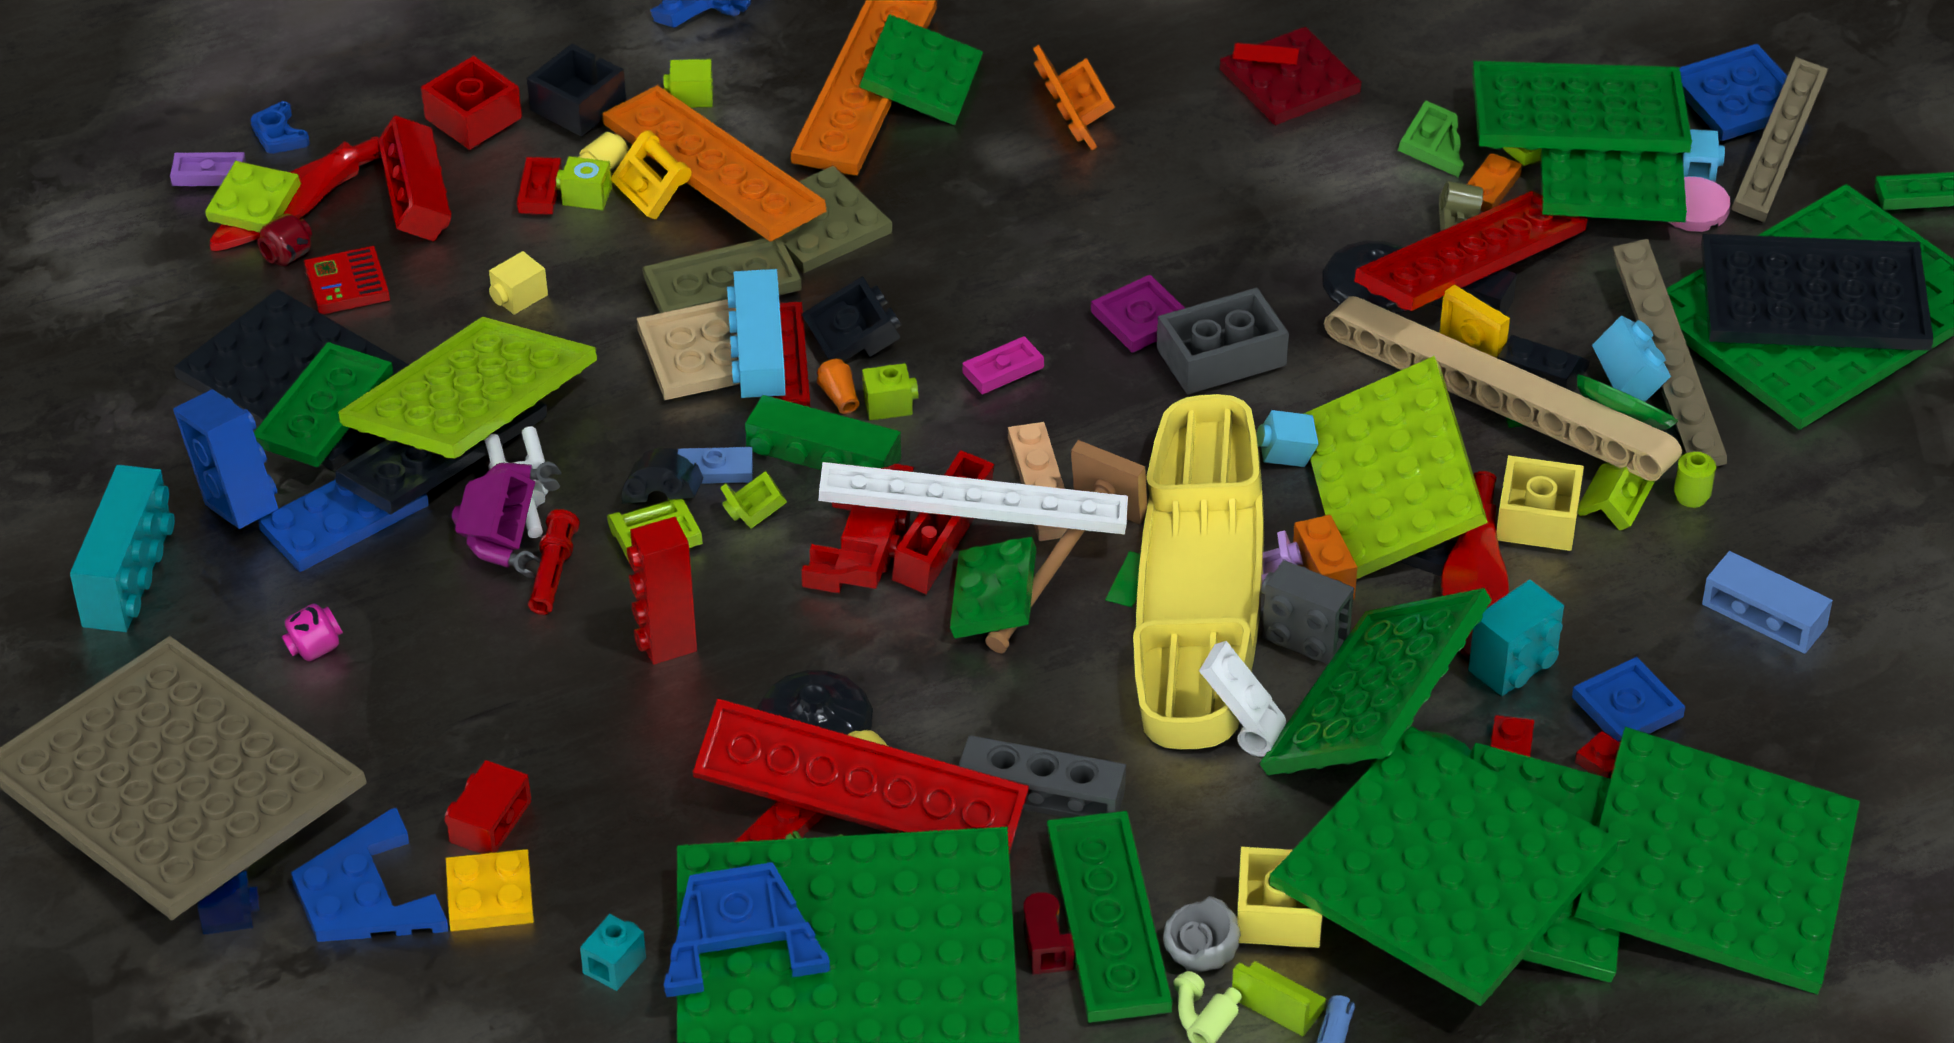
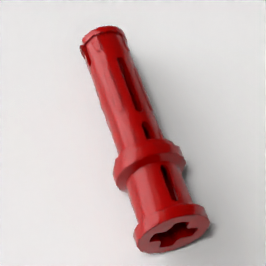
M556 509L548 513L545 522L548 529L539 544L542 554L541 562L528 607L532 612L540 615H546L548 611L552 612L563 564L572 555L574 548L571 542L572 537L578 532L580 526L579 518L574 513L564 509Z

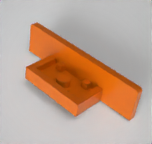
M1037 45L1033 48L1038 57V60L1034 62L1037 70L1044 80L1049 77L1050 80L1045 84L1055 100L1061 99L1056 105L1066 121L1072 119L1073 122L1069 123L1068 127L1076 140L1080 142L1084 139L1090 149L1094 150L1097 148V145L1086 126L1114 109V104L1087 58L1058 76L1046 54Z

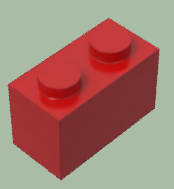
M485 760L477 773L469 776L465 790L456 802L453 801L447 808L445 824L448 827L450 843L480 854L496 853L531 803L528 774Z

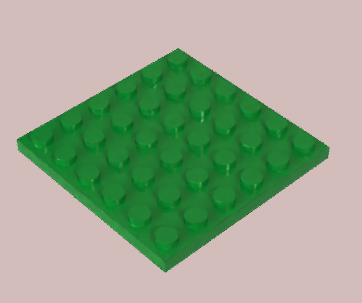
M1410 726L1396 743L1393 753L1384 759L1377 760L1270 874V885L1482 1006L1618 849L1619 839Z
M1625 727L1620 739L1598 823V828L1619 839L1618 849L1580 892L1574 917L1818 995L1823 984L1860 801Z

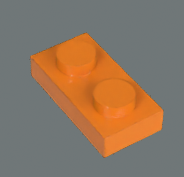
M1490 153L1467 183L1468 185L1483 188L1481 211L1485 212L1499 205L1521 176V163Z

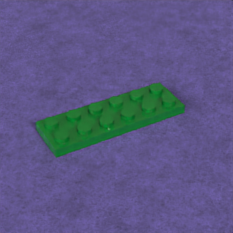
M1119 811L1047 820L1049 845L1068 932L1072 934L1074 960L1088 1023L1171 1013L1172 999L1128 812Z

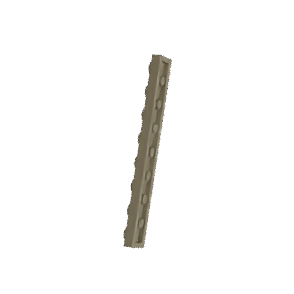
M1644 239L1613 246V257L1635 319L1645 323L1653 333L1652 340L1656 348L1666 358L1664 363L1671 377L1660 389L1669 414L1678 419L1674 428L1683 453L1702 452L1709 455L1715 461L1716 466L1727 464L1725 448L1649 240Z

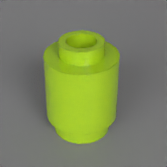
M1688 452L1678 460L1674 493L1679 503L1686 507H1700L1711 497L1716 463L1709 455L1702 452Z

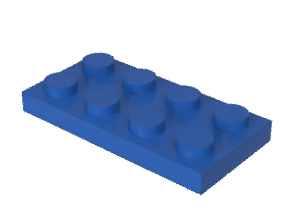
M335 479L258 519L260 531L300 573L429 506L427 494L425 493L390 515L336 483Z

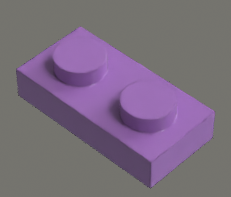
M244 152L175 153L170 174L172 186H220L235 161L246 163Z

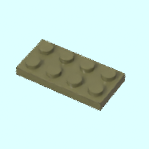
M781 237L771 242L762 238L643 267L644 279L660 313L728 299L727 287L734 286L733 271L777 269L779 295L802 290L801 277Z

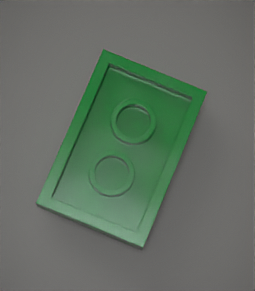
M1032 537L1010 539L1001 543L981 547L975 546L959 551L950 629L955 639L1029 625L1036 558V545Z

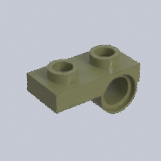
M1452 181L1445 182L1439 195L1440 231L1479 214L1483 200L1482 187Z

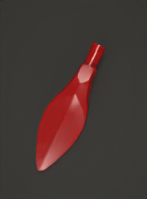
M372 137L355 146L343 142L323 158L290 171L289 173L298 174L301 185L284 214H292L300 219L312 210L332 189L358 175L359 166L382 158L378 141L379 137ZM222 224L210 239L211 251H221L259 239L260 232Z
M1478 471L1474 473V478L1488 523L1459 535L1454 548L1443 566L1441 592L1442 596L1485 588L1492 599L1489 604L1491 606L1509 593V580L1496 533V505L1493 504L1497 477L1491 472ZM1473 630L1466 638L1465 646L1460 650L1462 655L1468 660L1470 659Z

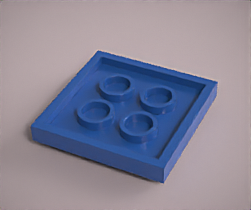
M1758 44L1680 67L1685 101L1712 131H1718V137L1721 141L1765 128L1787 79V75Z

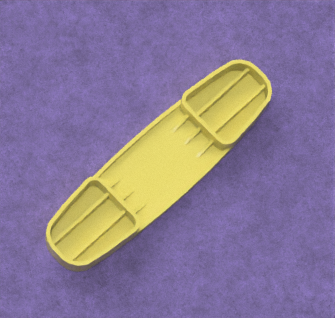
M1220 394L1186 397L1173 403L1163 413L1154 440L1147 472L1149 499L1143 528L1138 573L1136 629L1133 634L1134 664L1144 733L1152 742L1164 748L1182 750L1213 747L1228 740L1238 730L1240 721L1199 670L1213 646L1220 642L1227 641L1251 672L1255 656L1261 609L1264 552V511L1260 457L1252 409L1245 401L1239 398Z

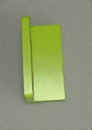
M1608 462L1604 463L1599 467L1581 499L1577 513L1582 517L1602 509L1618 530L1629 528L1655 481H1649L1632 474L1627 467L1619 468Z
M1256 961L1250 967L1238 963L1233 969L1232 988L1237 989L1241 993L1242 998L1239 1003L1301 1036L1307 1033L1326 1008V998Z

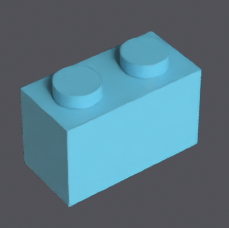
M1620 316L1592 346L1612 387L1646 402L1671 377L1664 363L1666 358L1656 348L1652 340L1653 333L1645 323L1641 321L1634 322L1624 316Z

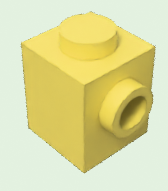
M524 251L489 270L491 285L489 293L493 301L499 306H504L514 315L548 295L545 268Z

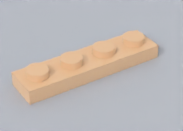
M1039 422L1008 427V440L1021 483L1065 489L1045 423ZM1034 525L1039 541L1062 538L1068 529Z

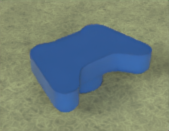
M281 101L254 114L250 119L252 131L267 153L274 154L305 148L310 144L307 131L293 129L288 125L287 121L292 116L290 104L286 101Z

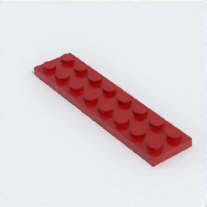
M1530 191L1357 268L1354 282L1368 288V291L1372 294L1381 295L1395 302L1399 308L1412 311L1445 296V291L1453 285L1459 288L1467 286L1584 232L1588 218L1543 215L1542 195Z
M718 698L693 770V777L889 833L1008 827L1009 854L1029 791V786Z

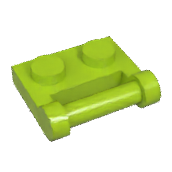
M668 499V501L622 515L620 512L607 515L610 531L614 537L616 536L627 559L626 549L632 546L630 529L674 516L689 542V548L703 544L702 533L684 499Z

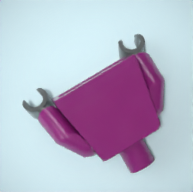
M549 461L540 464L537 469H533L530 464L504 462L496 464L484 476L469 481L466 485L461 505L456 506L452 512V518L456 524V533L467 538V546L481 560L507 568L513 565L518 572L527 578H535L536 574L526 570L525 566L531 560L541 562V559L529 551H523L516 555L514 550H519L535 486V481L533 480H539L548 491H555L560 488V484L557 480L548 477L552 474L561 475V471L554 463Z

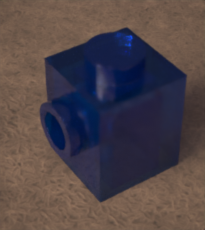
M241 871L198 902L203 935L253 928L252 912L260 911L258 887L249 886L247 871Z

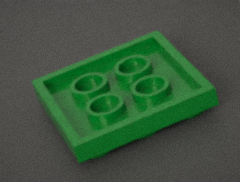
M889 14L859 87L955 125L983 51Z

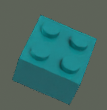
M1529 579L1489 606L1483 613L1482 620L1473 628L1468 671L1500 696H1504L1515 687H1522L1531 676L1541 669L1551 667L1559 655L1558 647L1560 632L1563 628L1564 604Z

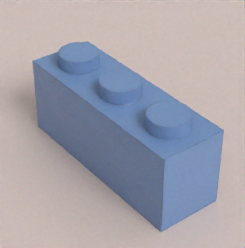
M1729 551L1707 576L1702 605L1806 654L1827 628L1833 600Z

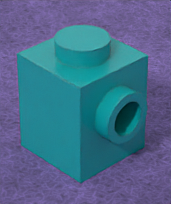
M609 914L580 947L583 974L618 991L646 959L644 931L633 922L623 921Z

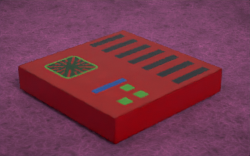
M374 246L304 260L305 270L318 312L322 315L390 301L389 290Z

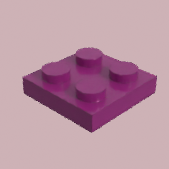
M1150 274L1091 301V313L1132 353L1157 342L1158 316L1185 308Z

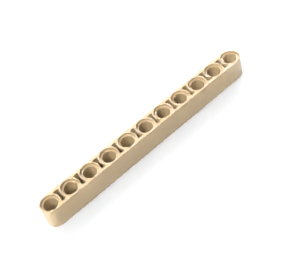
M1348 297L1324 320L1325 329L1334 340L1400 370L1435 356L1449 392L1619 468L1627 467L1630 473L1643 479L1657 481L1681 457L1682 450L1679 442L1664 431L1359 297Z

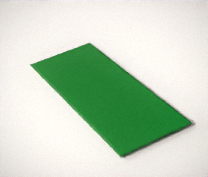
M1128 552L1105 599L1106 601L1133 607L1137 599L1139 553Z

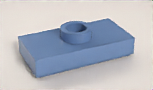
M752 447L678 449L677 454L687 458L693 465L696 463L699 466L703 475L701 484L750 483L753 480Z

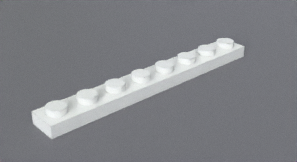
M822 462L818 501L1125 535L1128 496Z

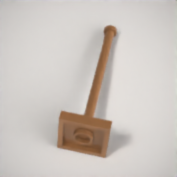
M1078 440L1071 449L1074 490L1128 496L1127 520L1141 525L1147 511L1145 466ZM1068 528L1033 578L1031 607L1085 530ZM1017 627L990 632L985 639L987 646L997 653H1004L1009 647L1008 640Z

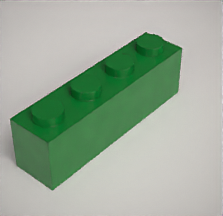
M766 395L761 396L745 423L746 447H752L753 452L821 471L822 462L884 468L898 464L901 460V431Z

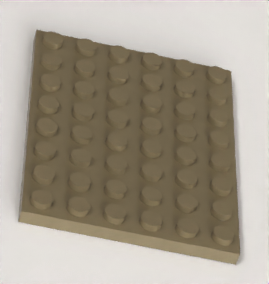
M171 636L159 642L0 747V789L171 920L367 784L364 772Z

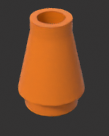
M831 359L820 365L817 370V384L833 401L841 414L854 412L859 407L860 402L856 396L850 366L841 359Z

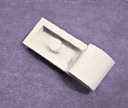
M1227 641L1217 643L1213 646L1199 672L1243 725L1237 737L1241 748L1253 756L1264 757L1267 751L1272 749L1286 725V718L1272 701L1269 693Z

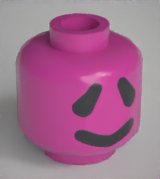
M310 604L286 618L285 628L288 633L281 637L292 657L300 653L304 660L311 662L336 649L339 645L338 636L343 632L328 606L322 609L318 604Z

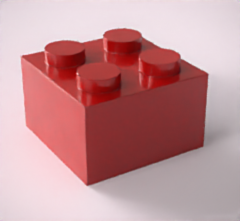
M475 56L470 57L421 86L425 119L469 150L522 118L519 86Z

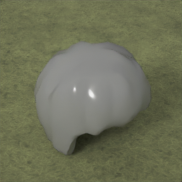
M1209 896L1201 902L1187 904L1174 911L1171 918L1165 924L1164 947L1172 956L1173 961L1182 965L1187 971L1204 972L1221 969L1234 958L1239 946L1241 933L1238 919L1227 908L1226 903Z

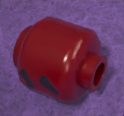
M283 214L261 228L260 238L257 240L258 248L269 263L276 262L279 265L287 266L310 251L312 230L304 219H298L292 214Z

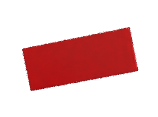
M1235 43L1232 59L1297 65L1299 49Z

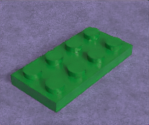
M327 342L254 431L256 441L266 451L319 467L349 429V427L343 426L340 423L338 412L389 379L393 374L392 362Z

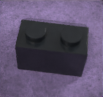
M1512 334L1498 356V359L1573 392L1577 388L1578 374L1584 376L1590 363L1589 360Z

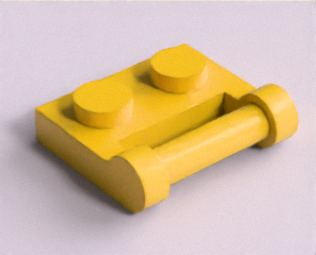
M647 130L638 136L611 176V181L647 217L656 220L679 185L685 184L690 179L692 172L685 163L678 162L659 144V138L652 131ZM647 154H651L668 171L663 179L644 161Z

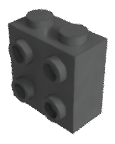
M1283 560L1274 573L1269 572L1262 584L1261 592L1265 594V603L1260 613V620L1263 621L1262 638L1306 655L1311 659L1329 664L1350 634L1354 587L1311 571L1303 566Z

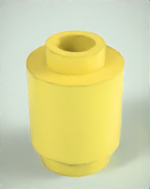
M605 132L583 148L578 157L610 161V171H613L627 154L628 147L620 135Z

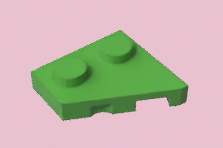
M1425 100L1403 136L1398 151L1459 178L1464 163L1463 160H1460L1459 155L1461 141L1460 135L1457 133V114Z

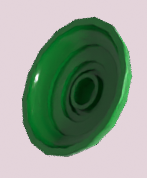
M1579 374L1577 376V387L1581 395L1661 431L1670 429L1678 422V419L1640 399Z

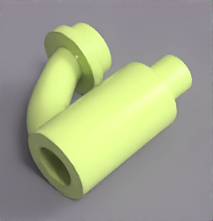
M1186 971L1178 975L1173 981L1174 988L1178 993L1180 1021L1192 1043H1216L1239 1012L1237 1004L1242 998L1241 993L1237 989L1229 987L1224 994L1214 995L1200 1015H1197L1194 1009V1002L1202 997L1205 984L1199 975Z

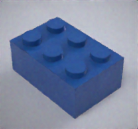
M213 389L173 408L206 506L238 529L279 509L274 496L277 494V487L271 476L266 472L264 463L267 462V457L262 446L256 441L253 432L256 429V423L252 414L247 409L243 410L234 404L229 397L225 398Z

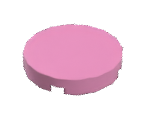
M1684 177L1687 207L1685 223H1669L1674 227L1693 232L1708 231L1713 225L1718 224V227L1722 225L1729 216L1730 196L1726 190L1716 182L1702 177Z

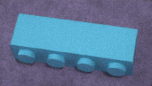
M777 269L733 271L734 286L727 287L728 308H736V311H729L730 333H737V336H730L731 358H739V361H732L733 383H740L741 398L761 397L762 395L784 396L786 395Z

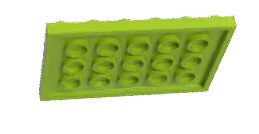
M482 316L338 412L340 423L362 433H370L386 438L389 441H397L414 446L419 450H427L443 455L446 458L455 459L462 456L465 451L478 442L488 438L491 433L504 424L511 422L514 417L527 408L534 406L540 399L557 390L566 381L582 373L585 368L597 361L596 348Z
M1435 356L1303 413L1313 415L1319 445L1310 460L1325 516L1331 514L1357 565V579L1488 523L1444 377Z

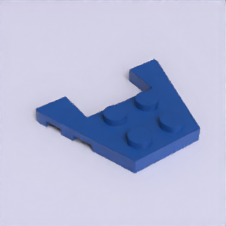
M397 808L390 809L291 872L294 888L317 942L371 938L372 932L395 931L396 936L412 935V929L432 928L433 933L449 931L447 919L436 894L394 907L371 857L409 844L408 832Z
M773 862L689 875L679 918L678 934L671 951L670 968L664 981L666 997L704 992L699 958L700 953L787 940L793 977L831 971L827 953L825 950H822L817 942L814 931L801 915L795 899Z

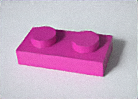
M1023 336L963 362V374L983 395L1044 368V356Z

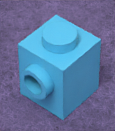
M1690 129L1692 138L1691 152H1682L1684 177H1702L1716 182L1718 166H1723L1725 146L1719 145L1718 131Z
M1271 410L1265 422L1258 427L1256 433L1257 443L1261 447L1262 458L1265 463L1305 467L1319 445L1313 415Z

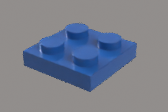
M1638 657L1573 687L1572 698L1606 734L1620 742L1625 727L1650 734L1684 717L1685 705Z

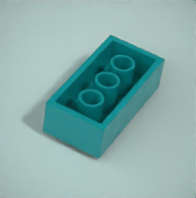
M116 465L70 571L79 617L84 628L127 632L133 617L136 618L139 615L142 594L144 590H148L151 586L152 570L155 563L161 561L164 541L167 535L173 533L175 524L174 514L170 513L168 506L169 488L164 486L161 469Z

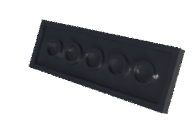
M538 401L534 406L527 408L514 417L511 422L504 424L491 434H497L501 445L522 433L524 428L533 426L546 418L547 405ZM385 440L337 469L336 483L391 515L484 457L488 452L485 440L478 442L465 451L462 456L455 459L446 458L443 455L427 450H419L414 446L397 441Z

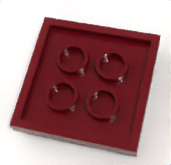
M1302 27L1257 44L1298 48L1297 65L1232 59L1233 54L1220 58V70L1274 125L1361 92V81L1307 27Z

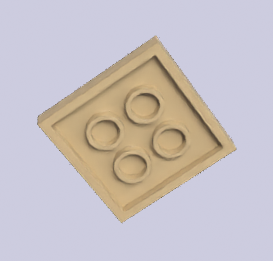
M728 299L637 318V328L664 400L740 384L733 383L732 361H739V358H731L730 336H737V333H730L729 311H736V308H728Z

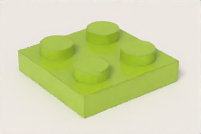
M235 161L205 210L207 219L215 223L260 232L265 224L284 214L301 185L299 176L294 173Z

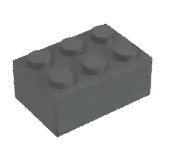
M1258 288L1158 316L1157 350L1187 395L1287 365L1289 332Z

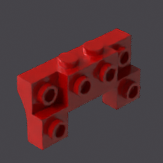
M901 464L881 468L914 472L913 466ZM832 502V507L851 510L841 536V549L811 544L809 566L803 565L801 570L802 587L840 593L843 583L877 589L882 572H887L891 558L895 556V549L901 542V531L906 532L908 529L910 511Z

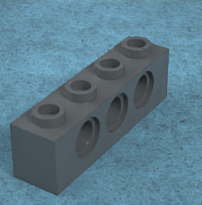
M969 735L959 763L960 767L1029 786L1023 810L1069 818L1119 812L1125 794L1126 764L1110 760L1095 759Z

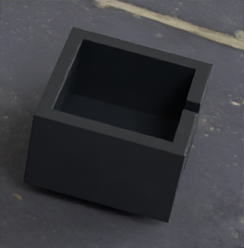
M570 44L527 77L530 110L581 137L603 120L602 113L626 101L624 69L602 58L596 61L594 54L574 44Z

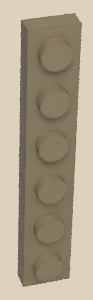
M1795 57L1731 208L1732 211L1765 222L1828 71L1827 68Z

